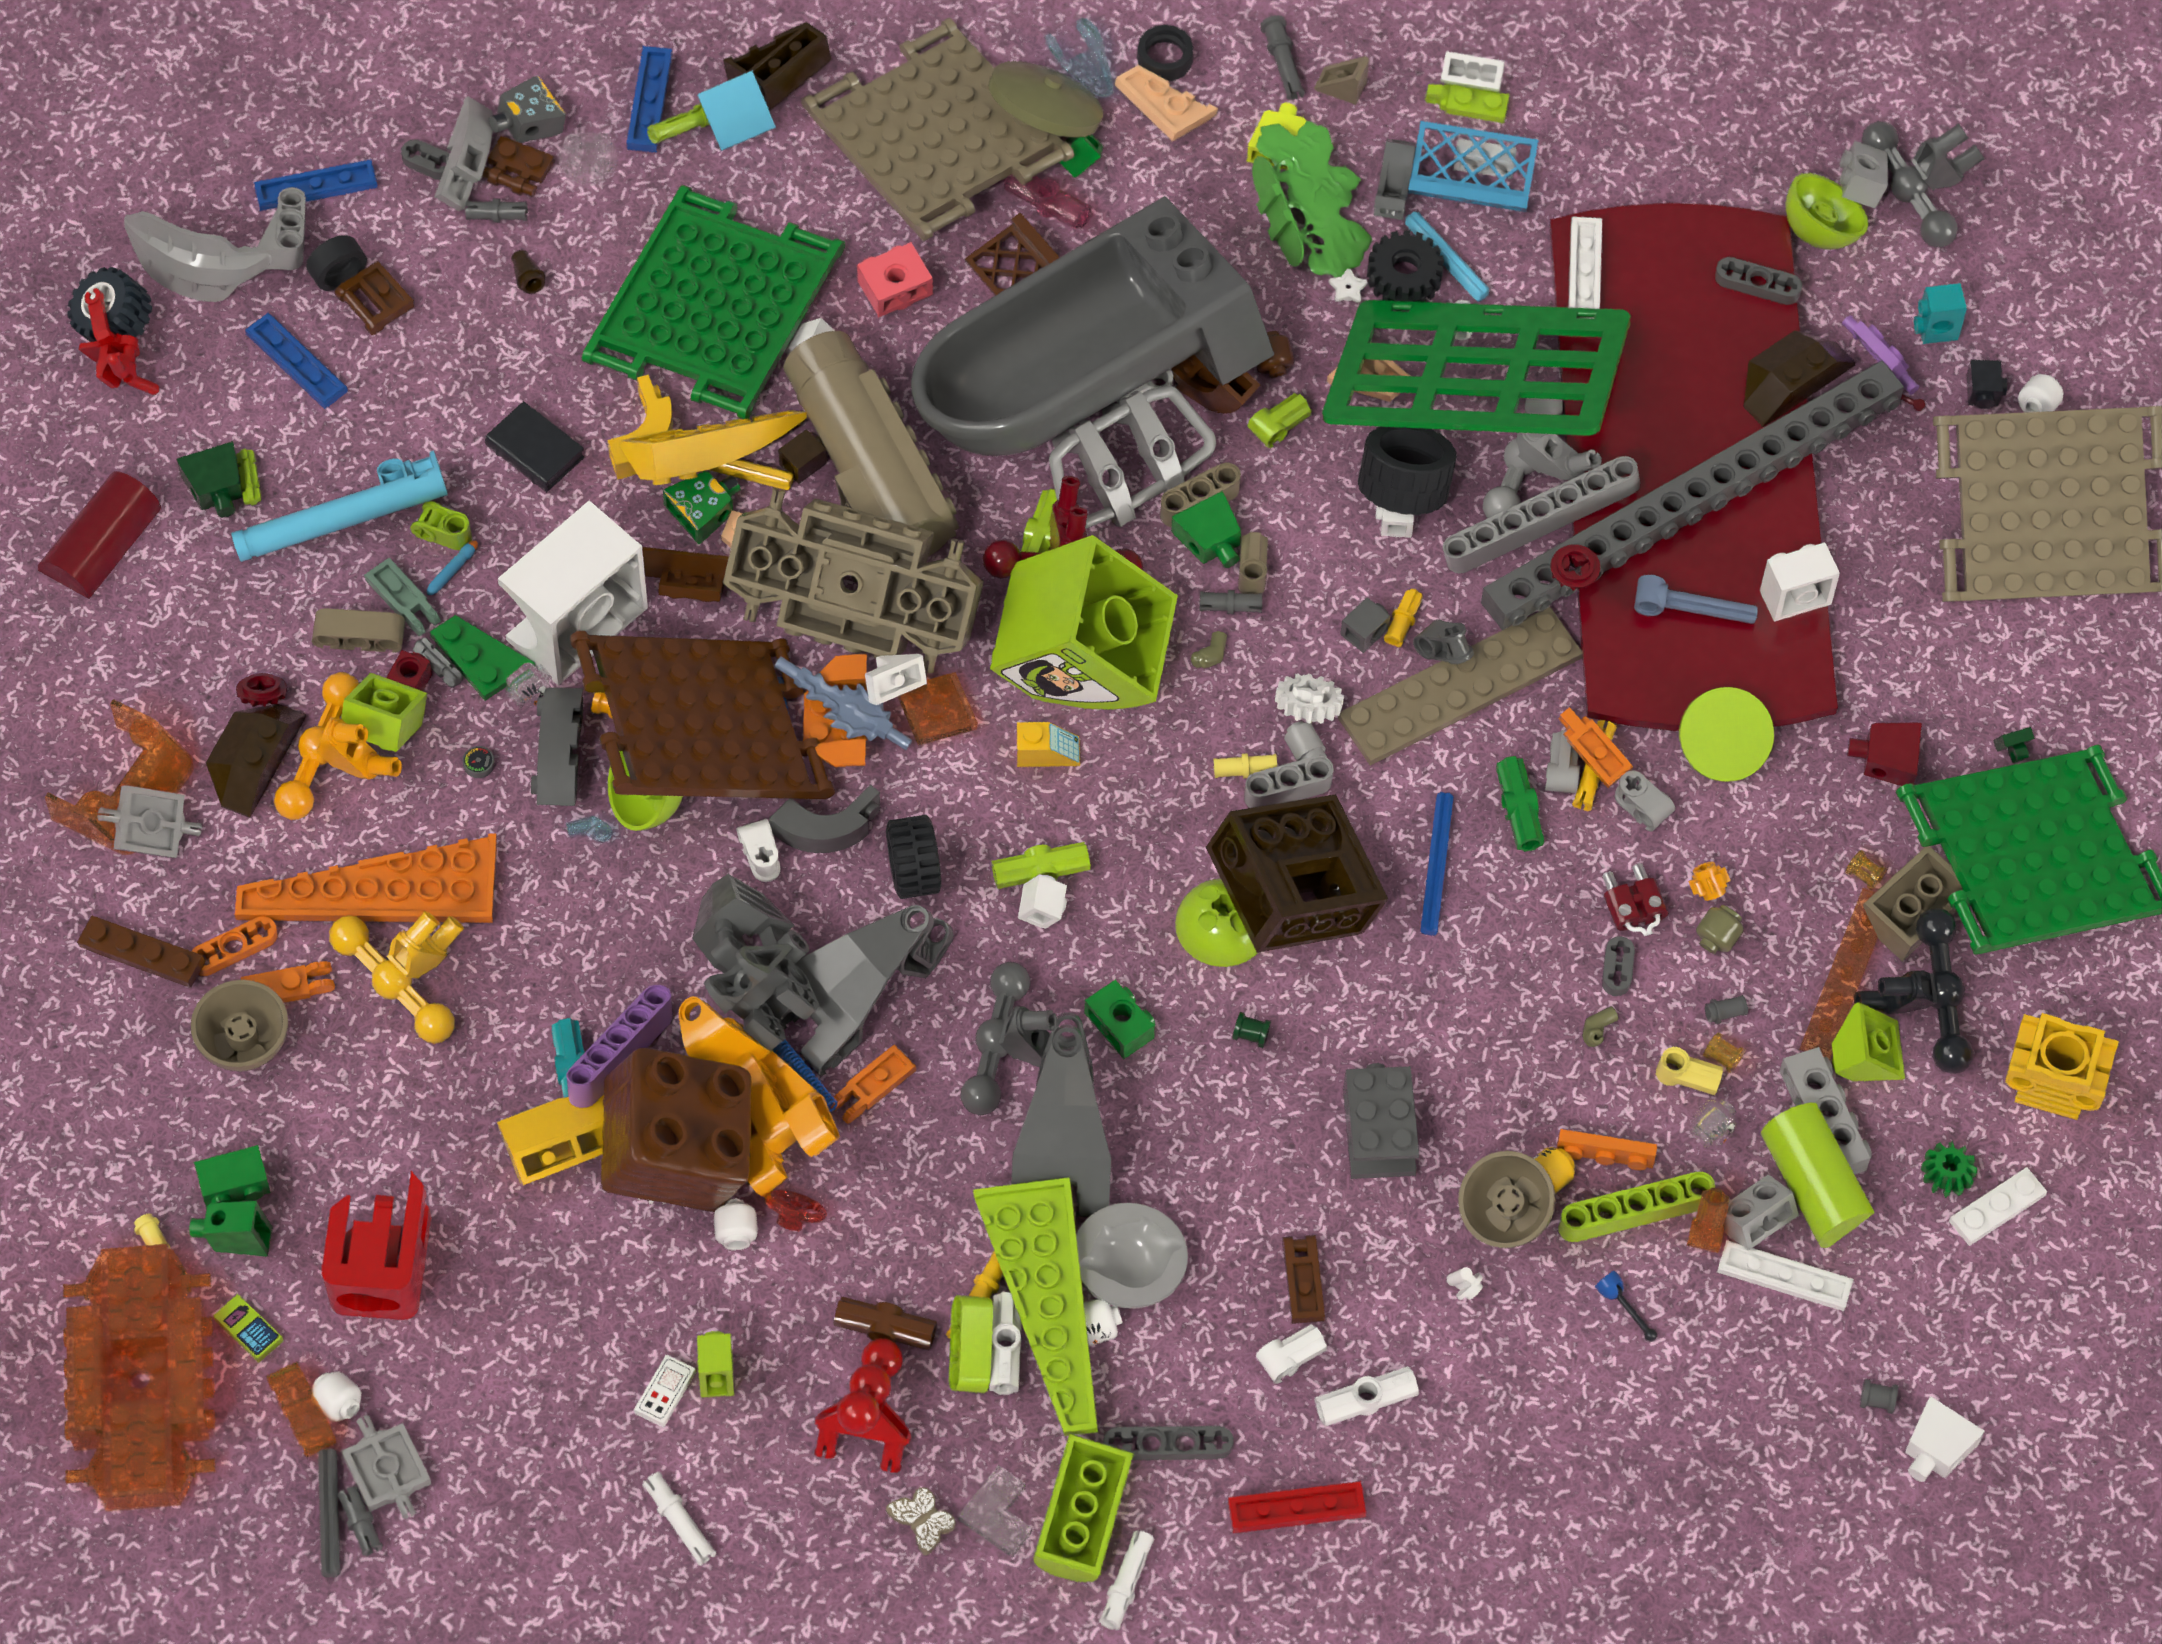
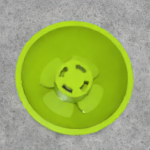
M1804 173L1796 176L1791 183L1786 196V215L1792 230L1802 241L1819 249L1835 250L1853 244L1867 231L1868 219L1864 209L1858 202L1842 197V186L1817 174Z
M620 751L626 775L629 776L623 752ZM610 766L608 774L609 802L615 817L624 827L633 831L652 829L666 822L678 809L683 796L616 794L612 784L614 776Z
M1221 878L1208 880L1197 885L1183 898L1177 910L1175 929L1181 945L1192 957L1208 965L1229 967L1242 964L1258 954Z

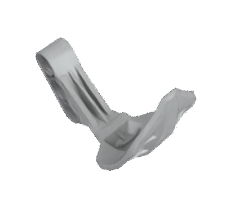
M286 188L279 193L278 208L258 246L253 248L249 246L237 248L222 236L190 231L167 222L154 214L143 211L126 215L124 227L138 260L153 280L185 297L199 301H223L239 284L255 277L266 269L295 270L302 266L305 239V194L298 188Z

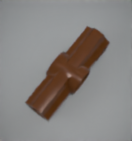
M842 1296L836 1308L834 1326L866 1334L872 1341L878 1338H887L893 1342L929 1351L935 1338L937 1321L904 1313L902 1308L892 1303L878 1302L876 1305Z

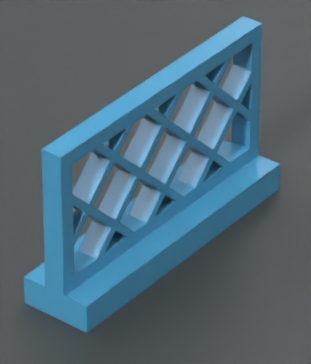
M1420 121L1408 189L1409 194L1526 212L1538 140ZM1425 129L1438 131L1444 141L1430 150L1424 142ZM1444 132L1454 133V134L1451 135L1450 137H1447ZM1459 135H1467L1474 145L1460 155L1450 141ZM1474 137H1479L1483 139L1477 143ZM1489 139L1497 140L1503 150L1489 160L1480 146ZM1503 141L1510 142L1512 144L1506 147ZM1448 144L1456 158L1442 167L1433 153ZM1518 144L1531 146L1530 157L1518 164L1510 150ZM1423 146L1427 153L1421 157ZM1477 148L1486 163L1472 172L1463 158ZM1504 154H1507L1516 167L1504 176H1501L1492 163ZM1429 156L1440 169L1431 176L1418 175L1419 164ZM1460 161L1469 175L1460 181H1455L1450 178L1446 170ZM1526 164H1528L1527 175L1522 169ZM1487 166H1490L1498 178L1490 186L1481 185L1475 176ZM1519 171L1525 179L1524 192L1511 190L1505 179ZM1443 173L1446 179L1436 177ZM1472 178L1476 184L1467 183L1466 181ZM1502 183V185H1503L1505 188H1498V187H1495V186H1497L1498 184Z

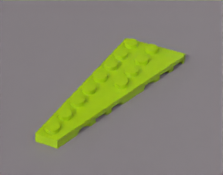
M1070 1178L973 1189L976 1205L1064 1435L1098 1432Z

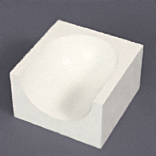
M590 501L585 503L498 578L499 586L511 596L526 615L522 622L506 634V640L526 658L533 661L536 667L558 686L581 667L577 650L572 647L570 636L574 632L586 631L588 635L616 636L648 608L642 545Z

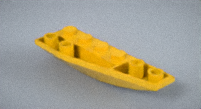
M604 1094L596 1103L586 1108L572 1105L569 1097L557 1098L497 1121L517 1178L522 1185L602 1155Z

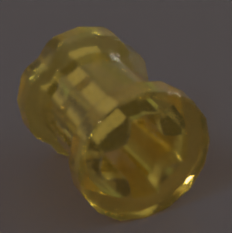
M1860 850L1848 864L1845 873L1848 875L1853 874L1866 883L1867 889L1872 891L1883 879L1888 868L1884 865H1877L1866 857L1865 851ZM1862 866L1865 867L1866 869H1868V870L1871 871L1872 873H1871V874H1868V873L1865 872L1863 869H1861V867H1862Z
M1717 1032L1707 1045L1703 1057L1706 1059L1711 1057L1725 1066L1726 1071L1731 1074L1743 1058L1746 1049L1735 1047L1724 1040L1721 1033Z

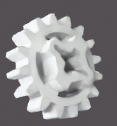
M1295 674V679L1286 676L1284 682L1279 681L1275 702L1278 703V709H1285V716L1292 715L1295 716L1296 721L1304 718L1307 723L1311 724V722L1318 721L1321 724L1324 722V718L1333 721L1334 715H1340L1344 695L1341 694V688H1334L1333 681H1323L1324 677L1322 676L1314 679L1311 674L1303 676Z

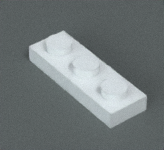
M2026 1167L1951 1216L1949 1222L1965 1242L1971 1246L2045 1197L2047 1191Z

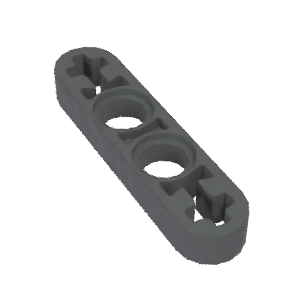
M1222 1426L1115 1427L1108 1430L1103 1439V1444L1115 1447L1109 1444L1114 1443L1115 1437H1120L1122 1443H1132V1436H1137V1451H1132L1133 1444L1122 1445V1450L1134 1453L1132 1460L1223 1459L1231 1453L1234 1442L1232 1433ZM1150 1436L1156 1437L1161 1442V1446L1156 1451H1148L1142 1446V1441ZM1188 1436L1194 1441L1195 1445L1192 1449L1183 1451L1176 1446L1175 1442L1179 1437ZM1199 1436H1204V1442H1214L1215 1436H1221V1440L1227 1442L1222 1445V1449H1216L1213 1443H1204V1450H1199Z

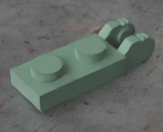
M390 558L364 575L365 581L396 614L404 617L408 626L418 636L425 633L423 624L414 615L420 609L434 626L441 622L435 609L427 602V597Z

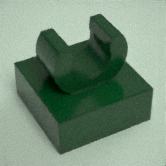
M2031 727L2001 735L1993 740L1997 752L2008 749L2011 761L2015 763L2029 758L2028 749L2025 744L2035 738Z

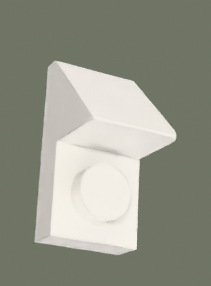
M921 654L876 657L877 669L865 673L869 702L874 705H879L927 684L923 655Z

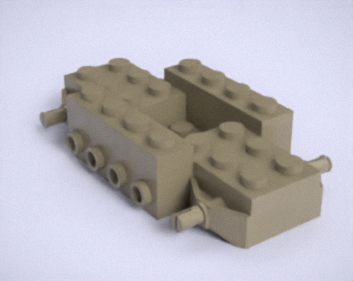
M779 488L772 489L773 492L769 506L745 512L738 517L723 583L744 598V602H747L743 617L745 621L756 622L758 608L761 603L782 600L776 626L784 628L785 633L793 636L809 635L814 637V641L821 644L831 645L833 642L844 645L846 651L852 653L868 652L874 654L873 657L875 659L879 656L901 655L906 650L909 640L923 650L922 653L925 654L923 659L925 671L927 670V673H934L936 658L939 654L961 651L970 640L984 581L961 562L960 558L964 541L960 540L958 542L959 539H952L949 555L945 559L927 562L934 534L933 531L816 498L803 508L800 525H798L782 511V503L786 491ZM844 576H854L858 581V589L854 591L848 590L843 584Z

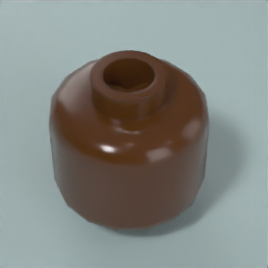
M1269 331L1267 335L1274 356L1258 364L1256 368L1262 374H1269L1270 378L1281 377L1287 374V369L1294 363L1293 352L1287 336L1281 335L1279 331Z

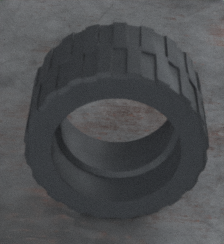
M1377 427L1369 433L1365 441L1358 476L1359 490L1374 505L1390 512L1404 515H1421L1432 513L1434 510L1437 511L1448 500L1457 459L1456 449L1445 436L1435 432L1433 429Z

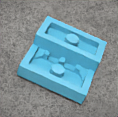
M752 71L697 94L721 151L776 128Z

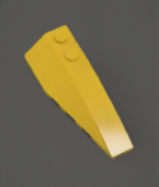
M789 410L753 416V422H751V419H734L725 421V424L698 425L697 429L692 430L680 428L619 441V444L640 479L652 480L653 485H663L671 483L672 477L679 476V479L696 478L697 472L709 470L749 455L786 434L805 420L807 413Z

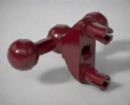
M1064 476L1062 478L1059 500L1052 505L1050 550L1087 537L1085 527L1088 513L1085 508L1079 507L1077 504L1080 480L1074 476ZM996 540L986 547L983 553V565L992 577L999 579L1010 578L1016 562L1041 553L1019 551L1018 547L1011 541ZM1127 548L1115 550L1143 570V561L1135 551Z

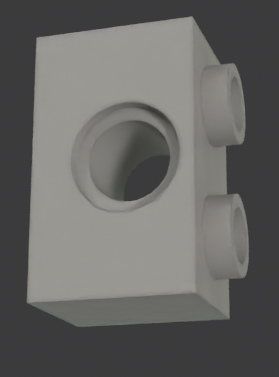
M1854 141L1850 150H1845L1842 154L1839 164L1843 168L1839 183L1842 184V197L1876 208L1888 186V152Z

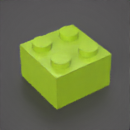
M370 672L344 699L341 719L347 724L364 725L368 730L367 742L378 745L383 750L397 752L422 726L428 693Z

